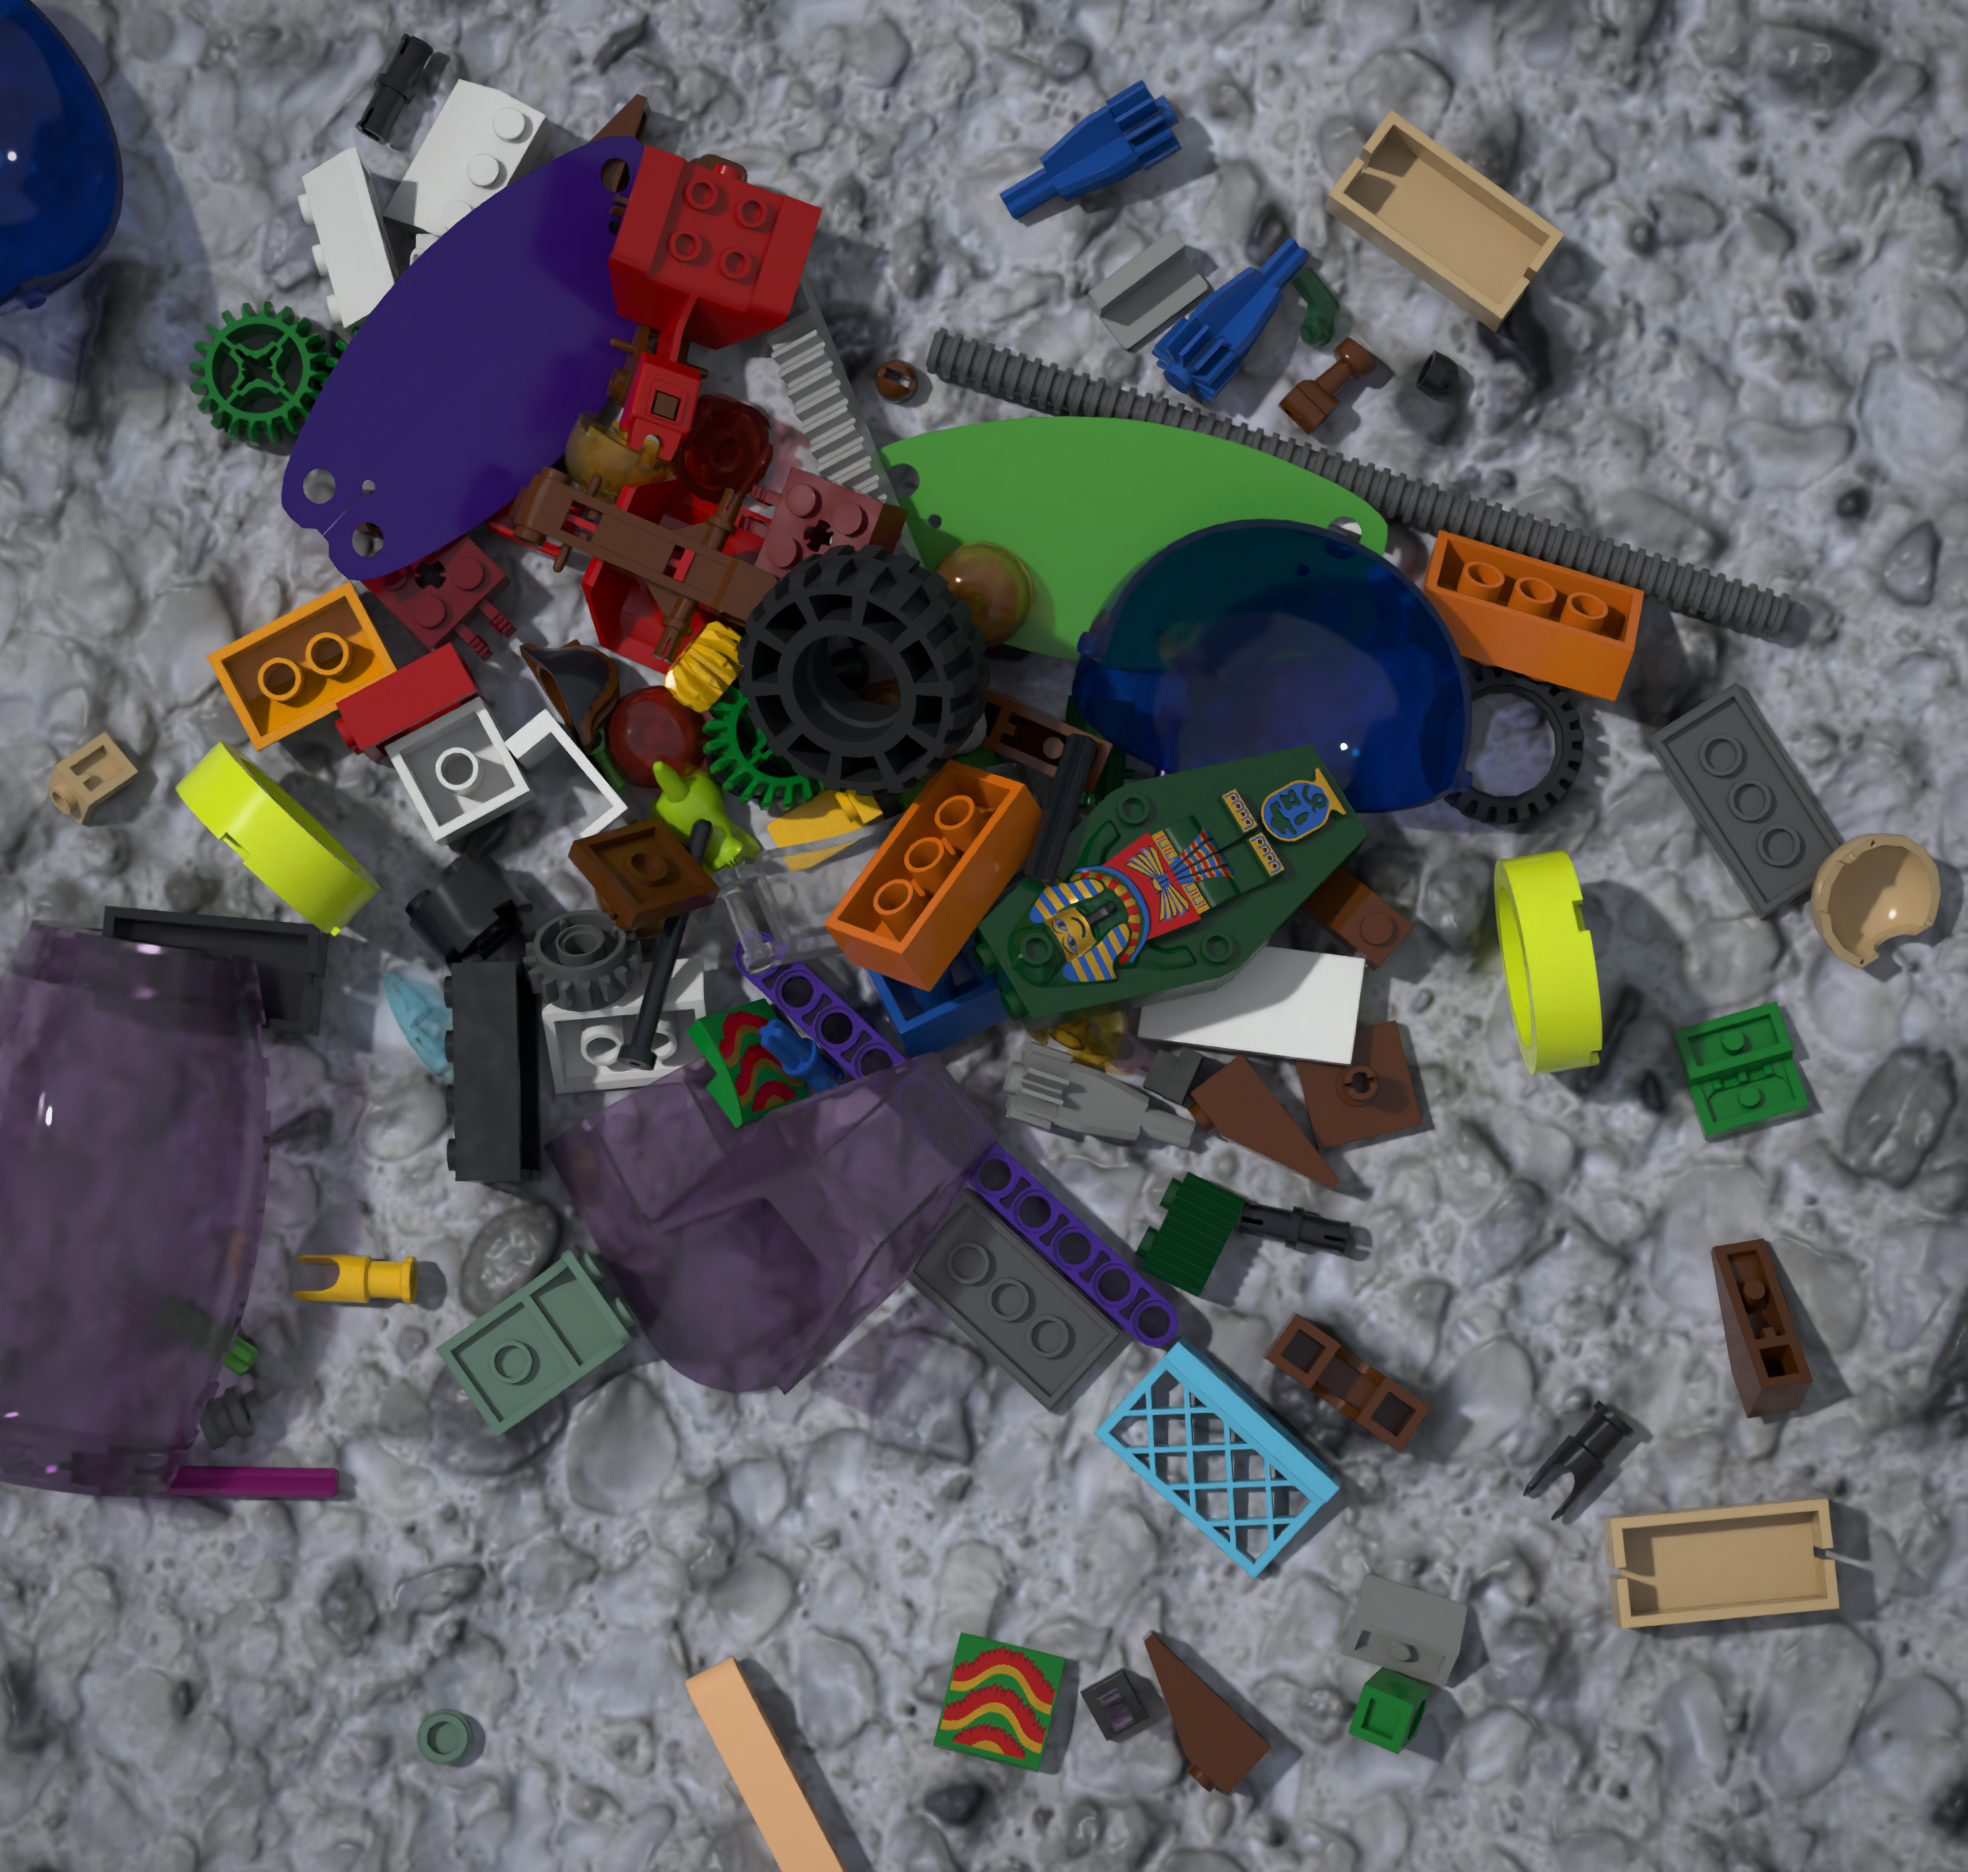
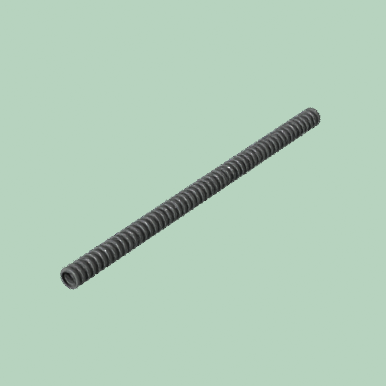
M943 327L940 328L939 332L936 331L928 353L926 367H928L927 372L930 374H935L936 370L943 372V377L946 379H951L952 375L959 377V383L966 384L970 380L975 382V388L982 389L986 385L991 387L990 392L998 394L999 390L1007 392L1006 397L1009 399H1014L1015 395L1021 396L1023 403L1029 404L1033 400L1038 402V408L1045 409L1049 405L1054 407V413L1061 414L1062 410L1070 412L1069 416L1081 415L1084 417L1145 421L1197 431L1266 452L1324 477L1354 493L1369 503L1377 512L1379 510L1387 512L1386 517L1389 519H1393L1395 515L1403 517L1402 523L1409 524L1413 520L1419 522L1418 528L1425 529L1429 525L1434 527V533L1437 534L1439 530H1445L1469 539L1645 591L1643 599H1648L1651 595L1656 597V603L1664 604L1666 600L1672 602V608L1674 609L1686 606L1690 614L1694 615L1697 611L1704 612V618L1709 620L1713 616L1720 617V623L1725 625L1729 621L1736 622V628L1741 630L1745 626L1752 627V633L1757 635L1761 631L1768 632L1767 637L1769 639L1775 640L1777 636L1781 635L1790 611L1791 601L1789 594L1782 593L1780 597L1774 596L1773 589L1766 588L1764 592L1758 591L1757 584L1750 583L1746 587L1742 585V580L1734 578L1730 582L1726 580V575L1718 573L1714 577L1710 575V570L1702 568L1698 572L1694 570V565L1691 563H1686L1682 567L1678 565V559L1670 558L1668 562L1663 561L1662 554L1654 553L1653 557L1646 555V549L1638 548L1637 552L1630 550V544L1622 543L1621 547L1614 545V539L1606 538L1605 542L1598 540V534L1591 533L1587 537L1582 535V529L1575 528L1571 532L1566 530V524L1559 523L1556 527L1550 525L1551 520L1548 518H1543L1541 522L1534 520L1535 515L1529 512L1524 517L1518 515L1519 510L1513 507L1508 512L1502 510L1503 504L1497 502L1494 507L1486 505L1487 499L1480 497L1478 502L1470 500L1471 494L1466 492L1461 497L1454 495L1455 489L1450 487L1445 492L1438 490L1439 484L1434 482L1429 487L1423 485V479L1418 477L1413 482L1407 480V474L1402 472L1397 477L1391 475V469L1386 467L1383 469V472L1375 470L1376 465L1369 462L1367 467L1359 465L1360 460L1355 457L1352 458L1351 462L1343 460L1344 454L1339 452L1334 457L1327 455L1328 449L1323 447L1318 452L1312 450V444L1307 442L1302 447L1296 445V439L1291 437L1288 439V442L1280 440L1279 433L1274 432L1272 437L1264 435V429L1260 427L1255 432L1248 430L1249 425L1244 422L1239 427L1232 425L1233 419L1228 417L1223 422L1217 420V414L1212 412L1207 417L1201 415V409L1196 407L1191 412L1185 410V404L1178 402L1176 407L1169 405L1168 398L1163 397L1161 402L1153 400V394L1149 392L1146 393L1145 397L1137 395L1138 390L1133 387L1128 392L1121 390L1122 384L1117 382L1112 387L1106 385V379L1101 377L1096 382L1090 380V374L1083 372L1081 377L1074 375L1073 368L1068 367L1064 372L1058 370L1059 365L1054 362L1049 367L1042 365L1043 360L1038 357L1033 362L1026 360L1027 354L1022 352L1017 357L1011 355V349L1006 347L1001 352L995 350V344L990 342L985 347L979 345L980 340L974 337L970 342L963 340L964 335L957 332L953 337L948 335V329Z

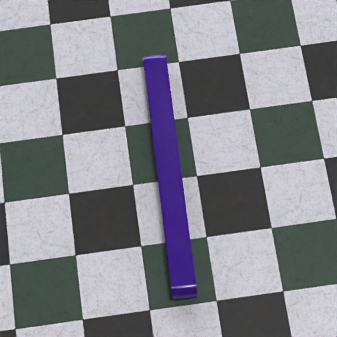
M762 931L749 932L739 939L734 949V960L740 972L1133 1337L1145 1345L1155 1347L1164 1345L1173 1339L1178 1330L1179 1323L1177 1312L1173 1306L775 937ZM758 942L770 945L774 952L771 965L762 971L749 969L744 959L747 949ZM794 979H805L812 984L813 997L804 1007H791L784 1000V989ZM834 1015L846 1016L853 1025L852 1035L846 1042L841 1044H832L826 1041L823 1035L824 1023ZM874 1051L885 1052L892 1060L890 1074L879 1081L868 1079L862 1071V1062L865 1056ZM914 1087L927 1090L932 1098L931 1108L928 1113L917 1118L905 1114L901 1107L902 1096L907 1090ZM954 1123L967 1127L972 1137L968 1149L959 1154H951L945 1151L940 1142L941 1133L944 1128ZM1000 1160L1010 1168L1011 1180L1002 1190H989L980 1181V1170L988 1161ZM1032 1196L1041 1197L1046 1200L1051 1210L1047 1223L1037 1228L1027 1226L1019 1216L1021 1203ZM1069 1233H1080L1089 1242V1255L1080 1264H1069L1059 1254V1242ZM1107 1270H1120L1128 1277L1129 1291L1121 1300H1107L1099 1291V1279ZM1150 1306H1158L1164 1309L1169 1318L1166 1332L1155 1338L1144 1335L1138 1325L1141 1312Z

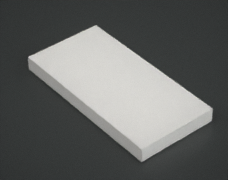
M1265 946L1231 982L1214 991L1141 1007L1137 1037L1141 1040L1351 1067L1366 961L1364 958Z

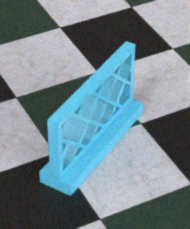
M1183 1334L1094 1432L1102 1442L1254 1579L1315 1512L1330 1500L1340 1489L1342 1478ZM1166 1370L1183 1385L1184 1406H1153L1152 1385ZM1191 1393L1204 1405H1191ZM1146 1394V1407L1132 1408ZM1214 1413L1224 1424L1225 1442L1194 1443L1192 1414ZM1185 1414L1186 1443L1156 1445L1154 1415ZM1147 1415L1148 1445L1127 1446L1111 1430L1124 1416ZM1231 1429L1244 1441L1232 1442ZM1254 1449L1264 1458L1265 1478L1234 1479L1232 1450ZM1225 1450L1227 1480L1196 1481L1194 1451ZM1187 1452L1189 1481L1167 1482L1157 1473L1156 1453ZM1149 1453L1150 1466L1137 1454ZM1271 1465L1285 1478H1272ZM1272 1486H1295L1310 1501L1297 1515L1274 1516ZM1265 1487L1267 1516L1236 1517L1234 1488ZM1227 1488L1229 1517L1206 1518L1197 1509L1196 1489ZM1177 1490H1189L1190 1502ZM1274 1524H1288L1275 1538ZM1217 1526H1229L1230 1538ZM1236 1526H1268L1269 1546L1255 1561L1237 1546Z

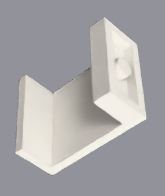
M546 708L504 742L506 747L528 771L558 746L562 745L613 806L580 833L582 838L630 825L637 819Z

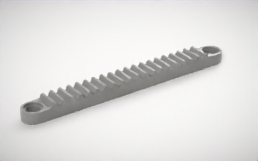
M801 276L790 313L783 326L766 331L763 336L772 346L773 352L771 356L781 368L779 372L780 378L789 388L786 393L795 403L796 409L794 413L804 426L801 429L802 433L812 445L809 450L818 460L817 470L823 477L900 507L815 295L807 280ZM905 521L893 555L898 556L901 552L921 561L919 566L925 569ZM984 712L979 721L973 726L972 734L956 753H969L980 746L985 738L987 729Z

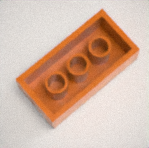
M1439 530L1422 579L1408 640L1421 643L1432 650H1444L1474 659L1485 666H1497L1521 673L1535 681H1547L1574 689L1588 697H1600L1615 702L1634 653L1645 591Z
M949 759L941 770L929 779L825 921L824 927L851 963L930 992L1029 855L1042 817V809L1025 784Z

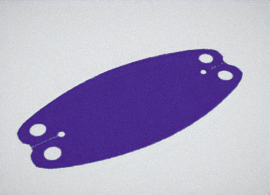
M627 135L610 136L573 149L531 171L488 198L452 226L409 266L372 310L348 344L323 386L296 440L283 476L281 504L289 517L301 528L317 529L329 543L330 560L348 580L375 579L404 568L447 545L485 521L517 496L520 488L528 487L533 475L540 474L543 466L551 467L577 441L611 399L606 396L610 377L616 367H624L628 353L611 347L610 339L616 337L632 342L637 322L617 316L608 268L609 255L612 252L618 233L612 234L609 231V224L613 220L618 222L622 220L620 217L609 215L610 207L616 205L612 203L616 193L629 198L645 149L635 137ZM611 158L622 159L630 169V182L621 192L609 191L601 181V168ZM319 468L331 473L336 486L331 499L321 504L310 501L303 489L304 479L307 474ZM366 480H371L375 484V490L371 494L363 493L362 485ZM363 523H373L383 533V547L373 557H363L356 553L353 548V533Z

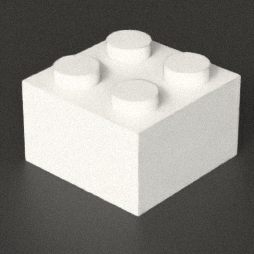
M480 696L384 747L433 840L441 847L452 843L536 797L517 759L504 744L506 739L488 705Z

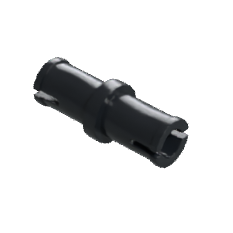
M403 34L401 42L385 73H378L373 82L376 90L360 121L355 126L359 132L374 141L387 142L388 135L404 104H411L416 95L413 87L429 56L434 52L430 45L415 36L410 37L408 34Z
M1246 1200L1242 1211V1216L1244 1217L1240 1221L1238 1233L1286 1242L1285 1248L1296 1250V1245L1339 1253V1255L1344 1256L1351 1222H1342L1303 1213L1304 1208L1293 1206L1291 1211Z

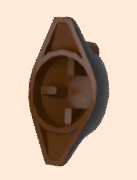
M577 639L557 649L545 648L530 643L520 645L521 656L565 722L584 755H588L593 751L595 735L599 728L615 712L619 705L620 686L613 662L598 649L581 646Z

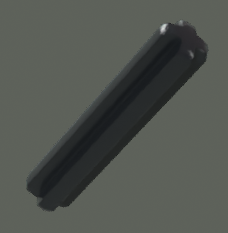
M1072 733L1066 739L1024 870L1026 880L1032 884L1049 887L1054 883L1096 752L1095 741L1089 736Z

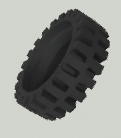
M1497 666L1482 667L1459 678L1437 700L1425 727L1423 737L1424 762L1436 791L1442 794L1443 800L1461 811L1460 814L1487 824H1516L1548 811L1570 789L1583 759L1584 732L1580 726L1579 721L1581 718L1579 713L1570 703L1571 698L1564 689L1560 690L1554 683L1535 681L1524 674ZM1511 693L1530 700L1546 715L1554 732L1555 756L1548 774L1536 787L1517 796H1494L1477 790L1461 776L1452 757L1451 734L1458 716L1471 702L1489 694Z

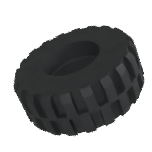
M847 544L830 547L823 555L814 553L800 561L763 596V600L752 610L745 623L746 635L740 640L738 647L739 665H744V669L738 674L742 697H747L750 708L747 712L756 730L759 728L768 739L766 745L778 758L782 755L794 765L793 771L809 780L813 777L823 782V787L845 793L849 789L856 790V795L872 797L880 796L887 788L889 793L897 794L912 789L920 780L927 781L933 777L972 734L973 726L982 717L987 704L986 695L983 692L990 685V665L988 661H983L982 654L987 650V646L981 629H975L970 618L973 615L971 609L962 597L958 599L947 587L950 583L938 572L930 573L919 566L921 561L902 552L896 556L888 554V549L885 547L865 544L859 551H855L854 546ZM828 636L855 638L877 650L887 660L896 675L900 688V704H876L859 697L848 689L839 679L830 662Z

